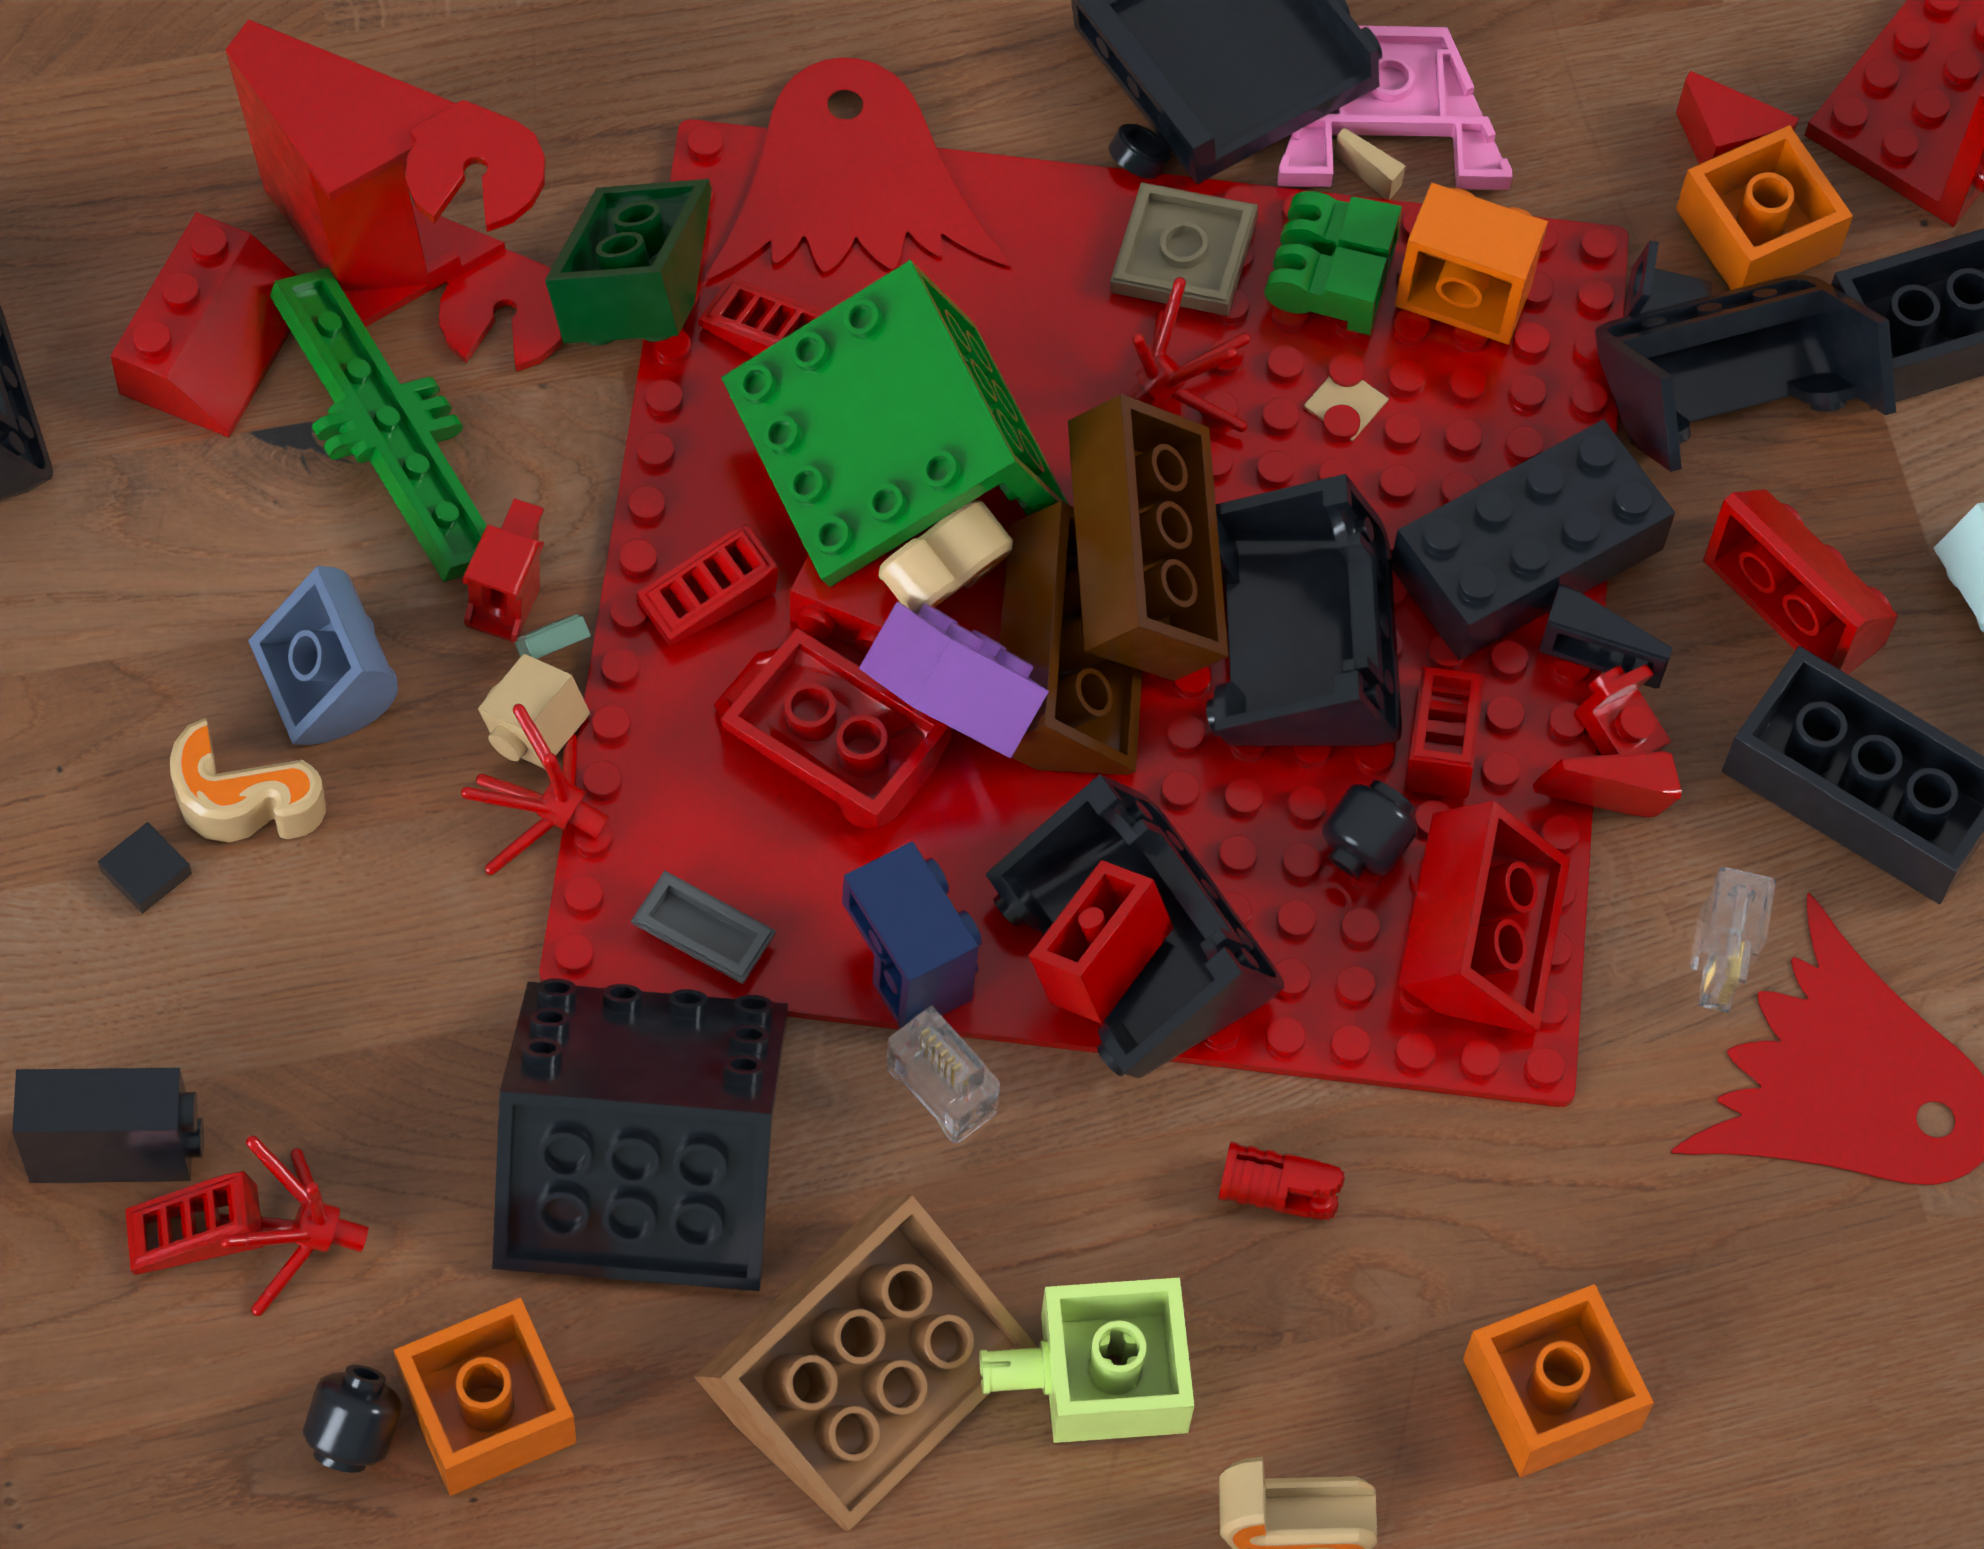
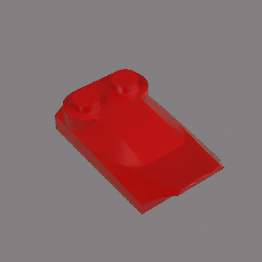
M796 628L782 646L773 650L758 652L713 706L721 717V726L799 779L837 802L843 816L851 824L866 829H876L888 825L900 814L934 772L952 737V728L911 707L860 670V666Z

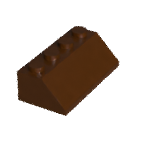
M1060 501L1009 524L1008 535L1013 540L1011 552L1006 557L1000 644L1006 648V651L1034 666L1029 678L1049 691L1013 753L1012 758L1036 770L1128 775L1136 772L1142 670L1084 652L1074 507Z

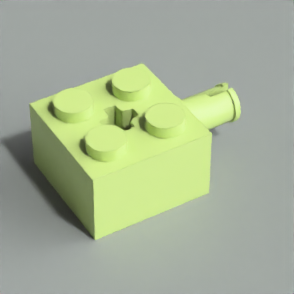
M1180 1277L1045 1287L1041 1312L1043 1340L1040 1341L1039 1348L996 1351L980 1350V1376H983V1380H981L983 1394L997 1391L1042 1388L1044 1395H1049L1054 1443L1185 1434L1189 1432L1194 1410V1398ZM1107 1356H1119L1121 1365H1113L1111 1359H1107Z

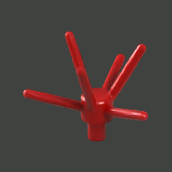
M1177 277L1174 280L1165 311L1161 310L1156 313L1152 354L1142 334L1136 333L1132 336V343L1142 367L1135 373L1139 383L1126 396L1149 405L1155 400L1165 404L1171 398H1174L1238 432H1244L1247 429L1245 421L1183 389L1187 380L1237 357L1236 350L1247 345L1251 337L1248 333H1242L1179 366L1166 354L1186 286L1185 279Z
M515 704L513 706V713L547 771L551 783L544 794L481 773L477 775L476 783L491 790L464 787L461 790L460 794L466 800L535 812L542 818L486 864L485 872L488 875L496 874L554 826L564 831L570 823L597 839L609 819L608 815L585 803L583 799L587 792L575 785L577 736L573 734L564 745L563 767L561 770L556 756L551 753L538 728L522 704Z
M249 1136L246 1139L247 1147L301 1204L295 1220L261 1216L262 1231L226 1235L221 1238V1246L226 1249L286 1243L299 1245L252 1306V1314L261 1316L313 1250L326 1253L330 1245L333 1244L362 1252L367 1240L369 1227L339 1218V1207L323 1203L319 1187L312 1178L301 1149L295 1148L290 1152L297 1175L296 1178L256 1136ZM219 1213L220 1226L230 1223L228 1213Z

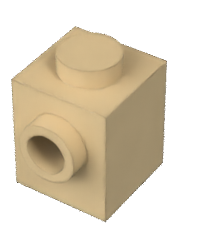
M523 654L500 683L490 690L485 701L478 708L490 732L488 736L489 742L495 750L509 760L518 761L522 758L542 768L544 766L513 713V706L515 704H522L551 753L555 756L591 714L571 674L527 654Z

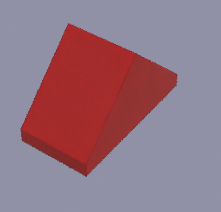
M1690 71L1685 79L1676 110L1678 119L1699 164L1788 125L1795 132L1799 118L1693 71Z

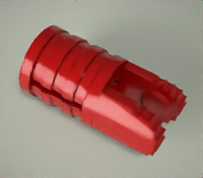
M1230 1141L1218 1200L1236 1201L1237 1204H1250L1260 1209L1268 1208L1273 1209L1274 1212L1305 1218L1311 1217L1315 1220H1330L1337 1213L1339 1197L1336 1196V1193H1340L1341 1188H1343L1345 1172L1341 1171L1340 1167L1322 1163L1318 1160L1299 1157L1289 1153L1280 1154L1270 1149L1266 1151L1258 1149L1256 1146H1243L1237 1142Z

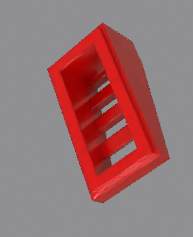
M730 276L699 317L698 326L750 355L756 356L825 312L812 305ZM736 298L745 304L733 320L722 316ZM755 310L763 313L754 327L745 324ZM776 320L782 324L775 335L767 333V330Z
M744 524L723 535L636 593V600L668 646H671L775 593L778 567L749 525ZM737 562H739L741 567L744 569L746 575H744L739 566L736 564ZM720 571L729 586L722 589L713 574ZM696 583L707 598V601L701 604L689 586ZM673 594L687 612L680 619L665 599Z
M1422 666L1405 785L1407 790L1459 799L1468 797L1474 766L1485 675ZM1431 695L1468 700V705L1431 700ZM1428 718L1438 719V720H1445V721H1452V722H1459V723H1465V725H1464V724H1457V723H1450V722H1443V721H1436V720H1429ZM1425 741H1426V742H1433V743H1440V744H1448V745L1462 746V748H1459V747H1451V746H1444V745H1437V744H1430V743H1425Z
M244 1170L214 1177L125 1209L130 1270L134 1275L264 1247L226 1249L220 1243L221 1238L226 1235L262 1231L258 1185ZM228 1206L230 1223L220 1226L219 1207ZM205 1211L206 1231L197 1234L195 1213ZM181 1216L183 1239L173 1242L171 1218ZM157 1221L160 1247L148 1251L145 1224Z

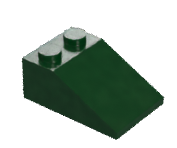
M709 179L599 187L595 189L545 279L564 344L587 342L589 345L600 346L615 340L637 338L658 342L679 335L695 304L712 192Z

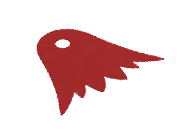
M840 57L825 59L807 66L794 75L782 89L770 117L759 164L746 200L725 244L713 261L706 279L713 278L738 265L769 241L771 242L772 262L779 263L797 247L802 237H806L814 260L823 272H828L841 261L851 248L855 238H858L866 251L879 263L889 269H895L901 258L907 232L923 248L938 257L943 255L941 235L944 234L955 243L986 259L1009 267L1012 264L983 228L960 193L939 154L922 111L906 85L892 72L876 63L858 58ZM841 90L855 92L862 99V111L852 119L835 117L830 113L827 106L828 99L832 94Z
M1808 893V925L1819 968L1796 957L1791 959L1795 978L1808 999L1771 991L1758 992L1757 997L1762 1013L1774 1034L1781 1041H1757L1739 1044L1729 1048L1727 1054L1761 1088L1741 1089L1719 1096L1717 1099L1718 1103L1740 1113L1741 1116L1723 1121L1691 1136L1673 1148L1671 1153L1771 1157L1825 1165L1890 1181L1922 1185L1946 1183L1969 1174L1984 1161V1076L1960 1049L1911 1009L1867 965L1839 932L1821 905L1811 893ZM1928 1102H1939L1946 1105L1955 1117V1126L1951 1133L1944 1137H1931L1925 1134L1919 1128L1916 1120L1919 1108Z

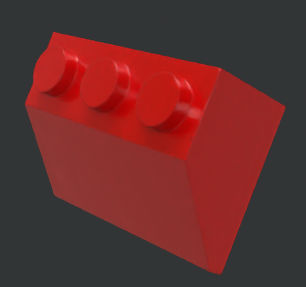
M195 212L110 355L118 393L230 438L291 332L270 298L273 285L276 280L296 276L297 274L251 233Z
M1767 489L1733 492L1723 500L1703 561L1791 647L1796 650L1798 646H1801L1849 675L1886 645L1898 617L1892 610L1888 599L1881 591L1874 587H1868L1848 568L1844 557L1837 549L1830 545H1824L1804 526L1800 515L1794 508L1786 503H1780Z
M1494 800L1433 813L1405 955L1402 962L1399 986L1439 1014L1527 1033L1539 1031L1571 859Z

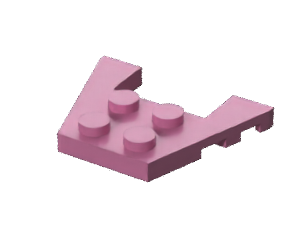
M1359 26L1361 29L1368 27L1374 33L1381 46L1382 59L1378 60L1380 86L1292 133L1285 155L1283 154L1279 165L1277 177L1278 186L1331 187L1334 174L1332 135H1338L1343 128L1356 135L1452 137L1456 188L1509 190L1513 176L1508 159L1502 158L1494 141L1496 133L1488 116L1482 115L1473 95L1475 87L1447 27Z

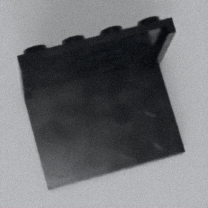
M559 978L546 979L540 983L528 982L500 1088L492 1269L760 1291L771 1130L787 1026L788 1003L772 1002L770 999L760 995H744L737 999L707 997L704 993L691 989L677 990L671 994L646 992L629 984H614L606 988L576 986L569 980Z

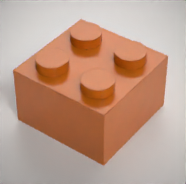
M1790 125L1688 169L1676 207L1677 212L1730 290L1781 277L1793 276L1839 256L1853 219L1850 210Z
M1431 182L1408 239L1394 306L1509 345L1533 283L1548 221L1534 217L1529 212L1520 208H1507L1477 198L1464 189L1447 188Z
M1595 1284L1474 1330L1463 1357V1361L1520 1478L1642 1430L1654 1404Z
M521 1297L394 1349L399 1380L450 1496L577 1443L574 1415Z

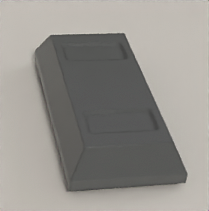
M665 870L631 920V924L741 984L745 982L776 934V930Z

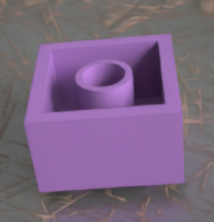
M896 602L859 669L911 707L1011 758L1049 692L1029 678L1034 666L1006 651L1004 646L974 629L971 632L958 625L956 620L926 603L923 604L921 610L917 613Z

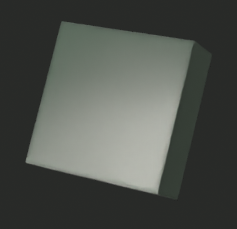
M575 614L519 636L514 643L520 657L523 654H527L538 659L591 635L583 616Z

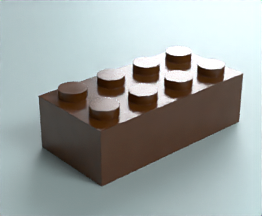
M1119 394L1068 420L1084 652L1172 681H1176L1229 657L1209 427L1123 394Z

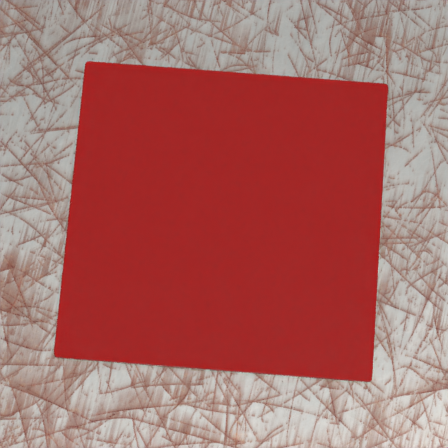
M694 119L684 120L678 127L669 182L709 179L712 188L695 304L678 336H672L658 342H650L643 338L584 701L591 714L579 727L577 739L575 785L587 792L583 801L608 815L609 819L597 839L570 823L564 831L562 830L539 969L540 982L546 979L559 978L569 980L576 986L606 988L614 984H629L638 987L641 991L670 994L677 990L691 989L700 991L707 997L737 999L744 995H760L770 999L772 1002L788 1003L787 1017L901 1030L872 983L874 954L842 904L843 878L845 874L913 841L924 860L933 858L938 863L948 883L949 892L946 895L957 912L965 910L969 913L982 939V945L978 948L977 964L979 971L975 974L972 1001L913 1031L923 1032L929 1028L931 1034L1098 1053L1097 1046L1102 1042L1098 1034V1028L1102 1024L1050 1004L1029 958V954L1044 935L1041 931L1033 929L1025 923L1020 927H1016L1001 914L993 900L998 892L985 874L1095 779L1099 773L1036 770L952 728V737L934 772L900 814L888 825L876 829H866L851 824L843 816L837 802L799 779L721 726V717L713 705L758 652L769 651L782 646L796 628L805 632L797 623L789 620L790 590L809 554L721 379L722 376L754 356L698 326V319L730 276L827 312L895 269H889L879 263L866 251L858 238H855L851 248L841 261L828 272H823L814 260L806 237H802L797 247L779 263L772 262L771 242L769 241L738 265L713 278L706 279L713 261L725 244L744 205L759 164L768 128ZM937 148L968 206L1012 265L1009 267L986 259L955 243L944 234L941 235L943 255L938 257L923 248L907 232L901 258L896 267L898 268L911 260L975 323L1067 501L1073 507L1068 420L1119 394L1126 395L1139 383L1135 373L1142 367V364L1132 343V336L1136 333L1142 334L1152 354L1156 313L1161 310L1165 311L1167 305L1165 303L1111 293V276L1141 182L1258 205V220L1229 316L1180 306L1166 354L1181 366L1242 333H1248L1251 340L1247 345L1236 350L1237 357L1187 380L1183 389L1245 421L1247 424L1246 431L1238 432L1174 398H1171L1165 404H1161L1156 400L1151 404L1154 407L1209 427L1216 504L1346 474L1382 520L1387 532L1392 557L1397 531L1407 524L1603 419L1615 434L1617 433L1618 408L1598 358L1595 330L1606 322L1624 318L1629 235L1620 226L1537 217L1548 221L1533 283L1508 345L1394 306L1408 239L1423 203L1321 192L1338 201L1348 203L1351 196L1402 206L1397 246L1386 284H1384L1373 329L1369 336L1348 330V321L1310 311L1301 314L1283 311L1272 305L1265 297L1264 289L1268 276L1274 271V256L1276 250L1282 246L1280 236L1284 225L1289 221L1287 214L1291 200L1297 193L1310 190L1207 179L1196 184L1192 177L1163 173L1155 179H1146L1136 176L1126 169ZM735 298L722 316L733 320L745 303ZM755 310L745 324L754 327L763 313ZM775 320L767 330V333L775 335L782 324ZM1329 376L1334 383L1342 387H1353L1363 380L1389 398L1388 402L1353 442L1351 438L1358 433L1361 421L1358 412L1354 408L1342 404L1332 406L1326 411L1323 421L1303 408L1305 403ZM999 485L974 499L983 501L1007 533L1009 532V524L1027 516L1017 499L1010 501ZM744 524H748L778 567L776 592L668 646L637 602L636 593L723 535ZM935 524L923 530L919 534L915 535L914 537L910 538L909 540L905 541L904 543L900 544L899 546H897L896 548L892 549L884 555L890 557L893 553H895L897 550H899L912 539L919 538L920 536H922ZM1006 558L970 589L963 586L934 608L956 620L957 624L971 632L974 629L1000 644ZM737 562L736 564L739 566L744 575H746L744 569L741 567L739 562ZM1392 570L1402 734L1398 741L1377 746H1230L1220 736L1213 734L1206 713L1207 701L1214 698L1215 687L1219 684L1230 682L1229 657L1176 681L1142 671L1136 772L1128 775H1101L1141 792L1159 807L1275 966L1285 984L1284 989L1265 1005L1197 1044L1170 1062L1554 1107L1570 1105L1576 1092L1593 806L1534 793L1532 784L1562 758L1597 755V746L1578 718L1575 710L1593 694L1589 684L1601 676L1602 672L1539 651L1550 612L1459 661ZM720 571L713 574L722 589L729 586ZM1222 580L1229 656L1226 583ZM1607 580L1583 593L1605 608ZM696 583L689 586L701 604L707 601V598ZM674 594L665 598L679 619L687 614ZM808 634L858 666L862 664L866 657L855 646L833 637L818 638ZM1422 666L1485 675L1468 797L1464 799L1411 792L1405 786ZM1431 695V700L1468 705V700ZM1428 718L1429 720H1436V721H1443V722H1450V723H1457V724H1464V725H1465V723H1459V722H1452V721H1445V720H1438V719ZM1425 741V743H1430V744H1437V745H1444V746H1451V747H1459V748H1462V746H1455V745H1448V744H1440V743H1433V742H1426V741ZM1373 780H1378L1399 792L1414 805L1415 810L1411 816L1417 824L1418 832L1395 867L1387 875L1378 876L1364 871L1361 877L1356 879L1339 869L1327 858L1333 848L1324 839L1322 826L1345 792L1352 785L1363 784L1370 786ZM1494 800L1571 859L1541 1024L1537 1032L1527 1033L1439 1014L1399 986L1402 962L1405 955L1433 813ZM664 870L776 930L775 936L743 984L631 924L632 918Z

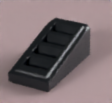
M1563 584L1559 585L1539 649L1544 654L1604 673L1617 666H1622L1625 673H1628L1647 664L1654 675L1643 685L1654 689L1660 688L1673 650L1669 645L1591 598Z

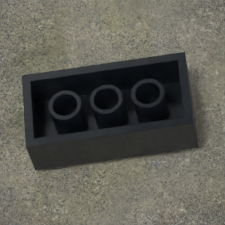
M1984 228L1835 272L1831 286L1889 320L1896 402L1984 376Z
M1603 419L1398 529L1391 557L1392 570L1460 661L1550 612L1560 584L1571 587L1583 594L1663 550L1675 511Z
M1798 646L1734 737L1721 771L1939 905L1984 840V756L1801 646Z

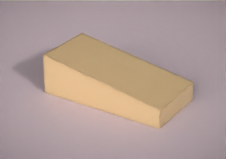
M1343 128L1337 136L1334 156L1384 199L1390 200L1402 186L1406 165L1348 129Z

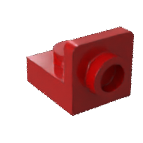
M1647 664L1628 673H1625L1622 666H1617L1602 674L1589 684L1593 694L1575 710V713L1602 756L1659 752L1671 743L1670 738L1639 691V688L1654 675Z

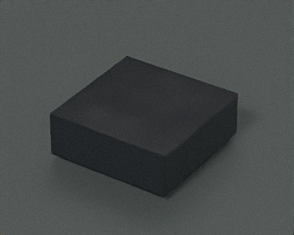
M149 822L145 823L98 861L103 875L142 914L192 874L190 864Z

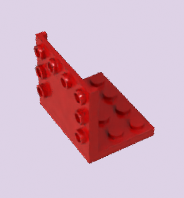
M1907 0L1810 119L1804 136L1952 227L1956 226L1981 192L1984 193V0Z

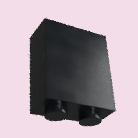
M180 1068L16 1069L12 1133L30 1183L191 1181L192 1158H202L204 1153L203 1118H198L196 1092H186Z

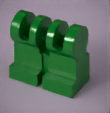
M1317 191L1297 193L1291 200L1287 214L1289 221L1284 225L1280 236L1282 246L1276 250L1274 256V271L1269 274L1264 289L1267 300L1275 307L1286 312L1301 314L1310 311L1348 321V330L1370 336L1398 242L1402 206L1351 196L1348 203L1338 201L1327 194Z

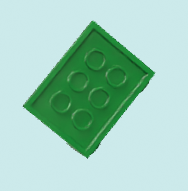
M911 260L721 377L821 580L830 587L997 485L1000 486L1010 501L1017 499L1027 516L1060 501L1069 504L975 323Z

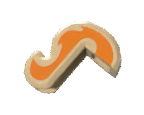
M973 500L940 520L919 538L912 539L881 564L878 576L886 583L902 605L919 613L924 603L935 607L963 586L970 589L1009 555L1012 550L1013 540L983 501Z
M207 718L187 725L174 742L170 756V772L175 797L185 823L205 839L230 843L249 838L270 820L275 819L279 837L289 840L313 832L322 823L326 813L322 779L319 773L304 760L216 773Z
M1263 1456L1245 1458L1234 1462L1220 1475V1536L1232 1549H1372L1377 1544L1376 1489L1365 1479L1356 1476L1265 1479Z

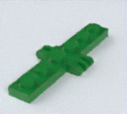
M329 267L276 280L270 298L334 401V404L328 409V415L319 418L312 425V430L317 438L321 441L327 440L323 446L327 455L332 460L353 455L358 463L370 461L442 581L446 582L463 577L485 530L486 523L437 445V442L454 438L463 430V424L458 416L455 414L448 415L452 407L447 398L443 395L436 396L440 392L437 382L433 377H425L403 384L399 383Z

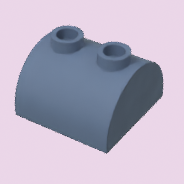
M316 566L248 640L293 745L320 744L350 735L380 717L391 706L397 696V677L394 670L389 666L376 637L373 622L367 616L350 576L338 568Z

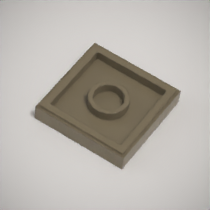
M1141 182L1111 276V293L1167 304L1174 280L1177 277H1182L1186 281V286L1181 299V307L1229 316L1258 220V205Z

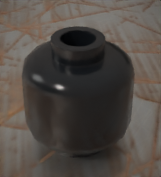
M1373 780L1370 786L1363 784L1352 785L1345 792L1322 826V835L1333 848L1327 858L1339 869L1356 879H1359L1364 871L1378 876L1387 875L1395 867L1417 835L1418 827L1411 816L1415 810L1414 805L1399 792L1378 780Z
M350 1365L346 1368L345 1372L331 1373L319 1380L305 1421L303 1435L308 1445L314 1449L313 1455L315 1459L321 1464L341 1472L357 1473L365 1470L366 1465H373L385 1459L402 1409V1403L397 1393L385 1384L386 1377L384 1374L371 1367Z

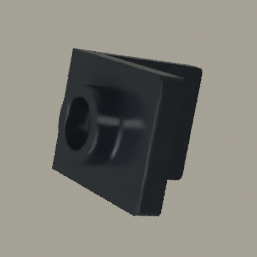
M1649 240L1631 268L1624 317L1710 296L1713 283L1709 280L1656 269L1659 242Z

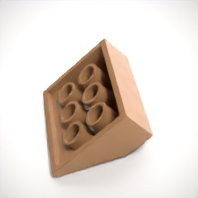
M913 1195L883 1196L694 1377L732 1423L844 1531H850L989 1395L982 1393L981 1380H983V1376H980V1350L1036 1348L1037 1345Z

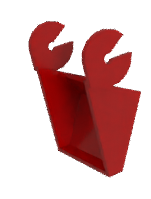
M248 19L225 51L263 188L320 268L329 267L364 326L371 325L446 283L447 287L440 298L439 325L448 348L466 364L495 324L494 314L496 310L503 306H511L517 310L516 314L511 318L516 372L541 364L558 350L563 340L545 282L551 269L542 263L506 249L503 241L441 216L466 181L464 175L466 168L473 164H482L488 168L486 173L482 175L487 232L514 223L530 210L545 185L546 160L535 133L516 120L464 99L458 103L452 102ZM410 194L415 205H412Z

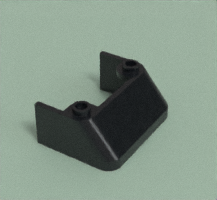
M1793 275L1612 320L1600 325L1595 330L1598 358L1630 443L1670 472L1682 469L1680 444L1691 437L1690 422L1784 397L1793 396L1801 402L1810 404L1812 410L1820 412L1839 410L1847 405L1848 400L1859 398L1884 415L1897 413L1889 320L1814 276Z

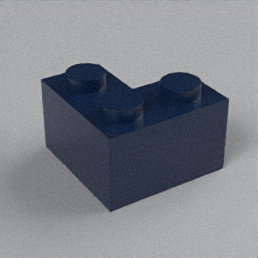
M913 841L845 874L842 895L843 906L874 954L872 983L904 1035L972 1001L975 974L979 971L977 964L978 948L982 945L979 930L972 917L965 910L957 912L946 895L949 892V887L940 866L933 858L924 860Z

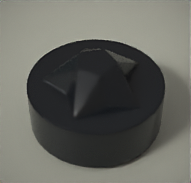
M1138 124L1121 125L1109 144V152L1120 166L1130 173L1146 179L1157 178L1171 158L1170 150L1160 136Z

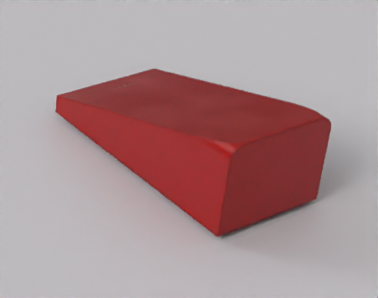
M1666 751L1562 758L1532 784L1534 793L1639 817L1658 816L1678 801L1682 795L1672 753H1667Z

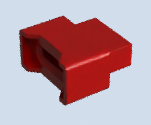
M514 498L501 528L486 525L463 576V584L468 585V606L464 616V624L467 627L511 642L517 641V637L520 636L540 590V554L544 547V542L538 539L539 522L544 513V508Z

